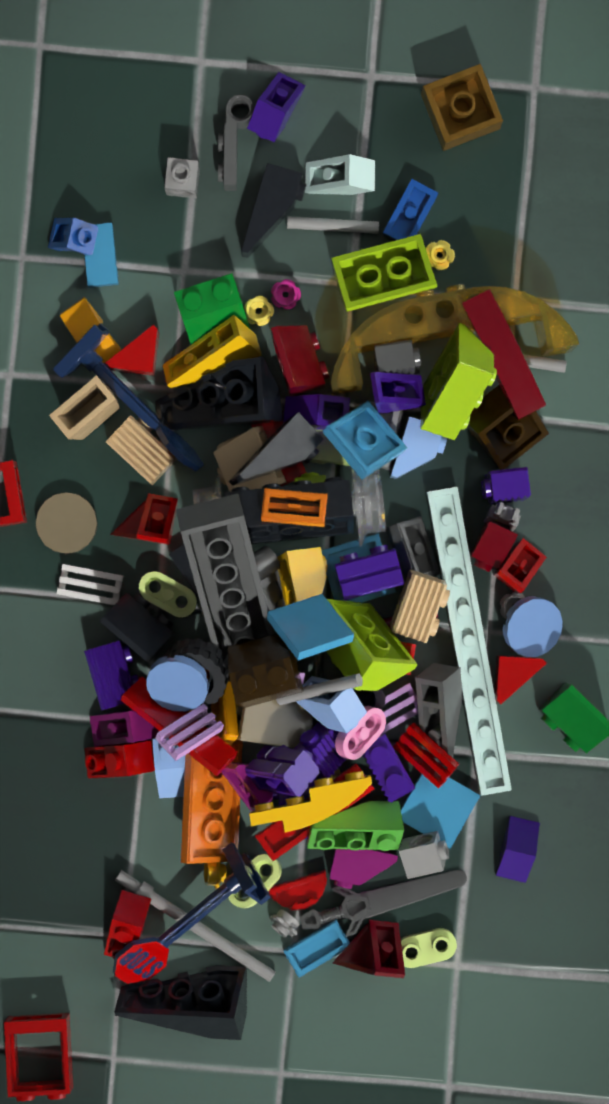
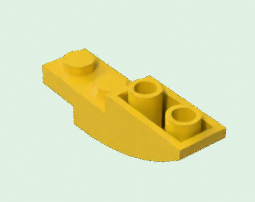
M363 771L345 774L346 780L333 782L332 777L314 780L315 786L309 787L311 800L305 801L303 795L301 797L296 796L285 799L286 805L274 807L273 802L254 805L255 811L249 813L251 826L283 820L286 833L318 823L336 814L358 798L372 784L371 776H364Z

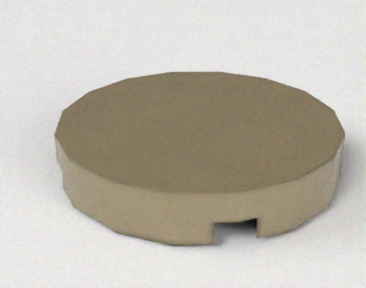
M67 492L55 494L44 501L38 510L36 518L37 533L44 545L55 552L65 554L79 552L88 546L95 537L98 526L96 511L92 505L80 495Z

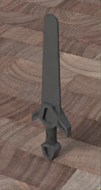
M453 870L361 893H355L348 888L337 886L331 889L345 898L339 908L337 906L336 909L335 907L333 909L330 908V910L327 909L328 911L324 910L325 912L321 911L322 913L312 909L300 917L303 929H319L323 922L326 923V921L329 922V920L332 921L335 918L341 919V917H345L351 921L345 937L352 936L357 933L364 919L462 887L467 881V876L462 870Z

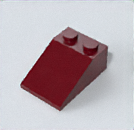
M307 325L272 327V341L289 395L299 396L325 388L324 380L329 378L325 362H318L315 350L320 349L315 331L309 333Z

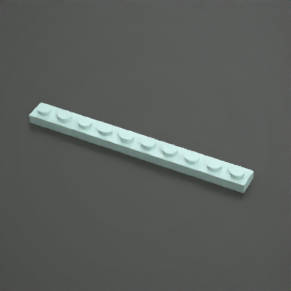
M458 487L427 492L441 577L447 584L446 589L450 590L446 605L457 667H461L462 695L480 795L511 791Z

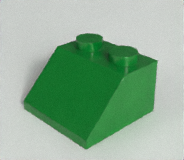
M232 273L174 292L191 345L233 315L250 328Z
M563 683L539 708L544 714L541 720L553 731L558 727L566 735L563 741L574 752L580 749L587 754L609 736V720L572 684Z

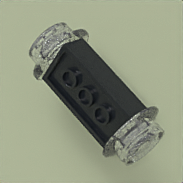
M350 466L352 491L349 479L343 480L341 477H331L319 483L301 480L294 482L291 486H281L280 484L272 483L262 486V489L250 490L248 487H236L231 489V492H224L225 497L239 494L251 544L354 534V516L359 547H362L368 533L386 532L383 491L379 470L361 480L356 471ZM220 474L216 475L212 487L193 489L194 504L223 497ZM264 488L328 494L325 527L262 522ZM270 498V502L320 507L319 502ZM269 510L272 513L319 517L318 514Z

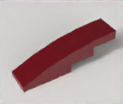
M488 289L463 302L461 306L476 333L475 336L494 354V368L497 369L496 379L517 419L520 420L545 407L546 403L491 290Z

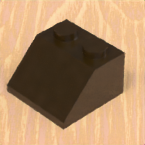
M500 385L483 397L477 409L474 408L472 410L467 426L471 435L499 470L507 468L549 434L536 411L518 420Z
M278 633L228 647L229 677L236 705L246 708L304 692L296 657Z

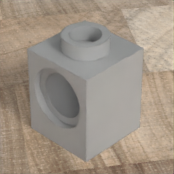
M168 158L164 187L167 195L197 198L200 176L199 161Z
M438 831L404 838L399 848L407 879L442 872L446 859H449L447 843L445 840H440Z

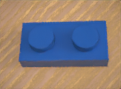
M411 179L383 235L394 241L417 235L438 196V192Z

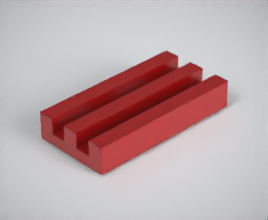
M412 723L393 748L437 788H440L458 767L459 763L415 723ZM411 736L417 739L426 749L419 746ZM434 756L447 767V770L434 759Z

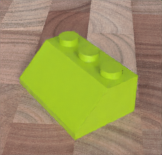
M421 234L331 258L337 287L347 312L437 288Z
M458 323L423 385L426 405L421 407L420 429L452 440L456 439L460 430L467 428L472 410L480 406L484 390L487 386H492L497 375V369L494 368V354L465 324Z
M327 599L354 633L353 642L326 651L331 657L332 663L339 668L345 677L354 674L361 675L363 684L353 688L354 690L378 691L416 668L418 664L370 603Z

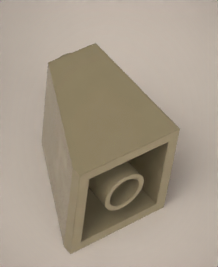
M276 700L246 708L236 705L239 732L237 740L276 746L285 745L295 748L300 742V736L313 728V716L297 702L279 705Z

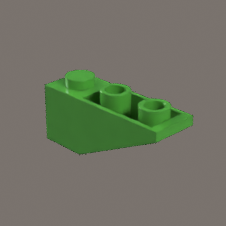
M367 801L312 824L306 843L307 849L399 850L404 833L399 801Z

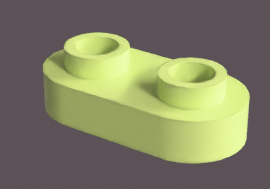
M156 571L146 573L139 582V591L144 599L176 617L189 616L196 609L197 598L195 593L163 573ZM153 581H158L161 585V589L157 593L151 592L149 588ZM179 596L187 598L188 603L186 607L180 608L177 606L176 600Z
M261 854L256 856L252 862L267 891H269L280 879L282 867L277 859L272 861L268 854ZM266 865L271 867V873L268 876H264L262 873V869ZM242 890L228 897L233 905L240 908H250L257 903L249 896L243 899L241 896Z
M436 928L401 938L404 966L407 968H416L447 960L454 955L457 948L454 935L445 928ZM439 940L447 942V947L444 950L436 949V943ZM410 947L417 950V954L413 958H409L405 954L406 950Z

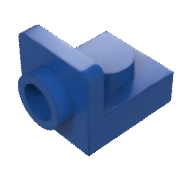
M54 218L48 248L56 251H75L84 255H92L98 226L76 218Z

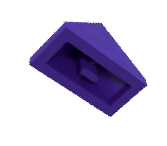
M373 372L370 374L375 405L379 414L426 405L421 375Z
M509 815L496 876L526 883L537 854L539 822Z

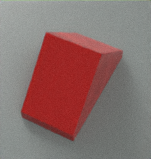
M153 324L105 362L111 371L155 376L160 334L158 329Z
M522 538L504 560L500 569L496 570L493 575L512 591L521 594L547 557Z
M496 655L494 694L497 703L502 704L544 667L547 662L542 658Z

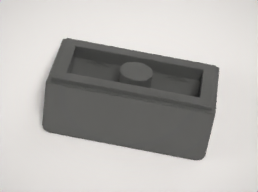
M421 516L386 528L391 547L396 550L404 583L409 569L432 577L440 574Z

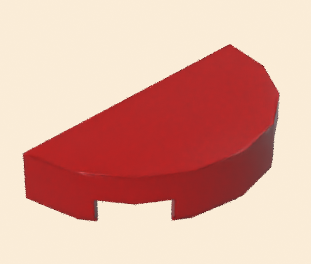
M326 869L273 885L268 892L272 899L283 907L291 910L306 909L316 904L323 895L327 884Z

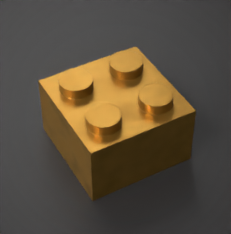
M481 64L426 84L422 88L421 96L443 151L501 128L503 119Z

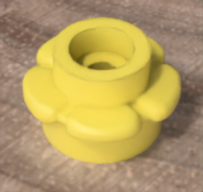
M439 240L437 243L431 242L426 247L432 268L445 270L454 261L455 253L450 248L448 242ZM438 252L442 253L443 256L441 258L437 257Z
M256 296L253 299H249L244 306L247 320L252 325L264 326L270 322V317L274 314L272 303H269L268 299L264 296ZM260 308L262 312L257 314L256 309Z

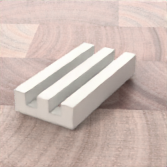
M62 564L57 594L115 605L119 601L124 576ZM68 572L116 580V584L114 587L68 578ZM66 583L113 592V599L66 590Z

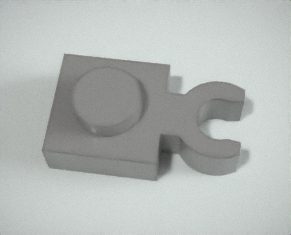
M498 502L497 506L492 505L489 508L484 522H493L513 532L517 528L521 517L519 515L520 509H513L502 502Z

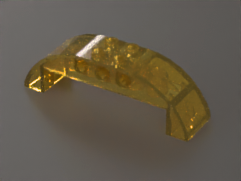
M464 284L447 287V292L434 294V290H426L416 293L415 298L400 301L379 310L365 320L351 334L342 348L334 367L330 386L331 395L362 390L363 380L358 354L374 351V345L411 340L412 344L451 337L458 323L465 324L475 333L461 304L488 289L491 290L509 326L535 322L541 357L572 352L579 345L578 337L571 326L555 309L541 299L523 291L496 286L465 289ZM436 309H447L449 311L450 317H439L436 313ZM414 313L419 317L420 322L412 324L406 320L405 315Z

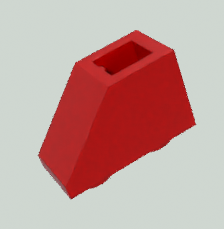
M152 740L84 748L88 779L125 777L155 771Z
M124 890L121 891L112 918L104 955L115 959V954L128 943L141 939L151 898Z

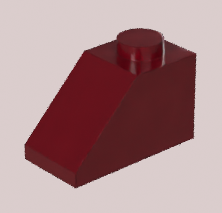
M493 522L485 523L470 553V558L475 560L473 565L489 573L492 568L495 570L500 569L518 534Z

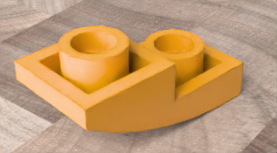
M85 297L60 313V317L77 343L94 325L103 324V320ZM109 333L95 351L103 358L102 362L105 363L121 351V348Z

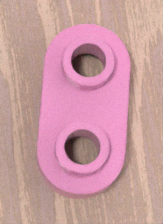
M365 706L364 708L367 713L359 721L358 725L348 733H338L335 740V749L340 757L350 760L359 759L378 739L386 725V717L381 709Z

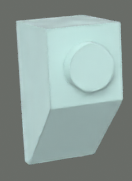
M348 154L306 162L305 183L307 186L305 193L354 195L375 191V160Z

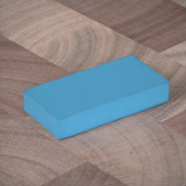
M113 223L94 224L98 226L94 251L92 255H85L88 288L119 285Z
M335 918V920L330 921L283 949V952L297 976L301 977L342 953L350 944V941L345 937L346 934Z

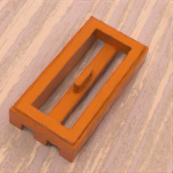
M264 488L261 521L325 527L328 494ZM270 498L319 502L320 507L270 502ZM269 510L318 514L319 517L272 513Z

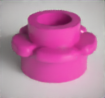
M285 279L282 282H277L271 289L273 294L271 300L278 308L292 309L301 298V291L292 280ZM287 292L289 296L285 298L283 293Z

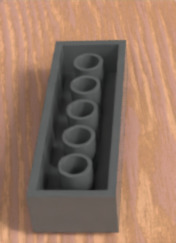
M239 494L176 509L182 539L211 643L215 647H219L228 658V647L273 635V628L267 620L268 608Z

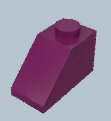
M132 709L89 716L94 747L156 738L159 732L158 729Z
M335 849L329 879L335 880L334 885L352 889L353 884L360 886L396 863L398 854L397 852L382 850Z

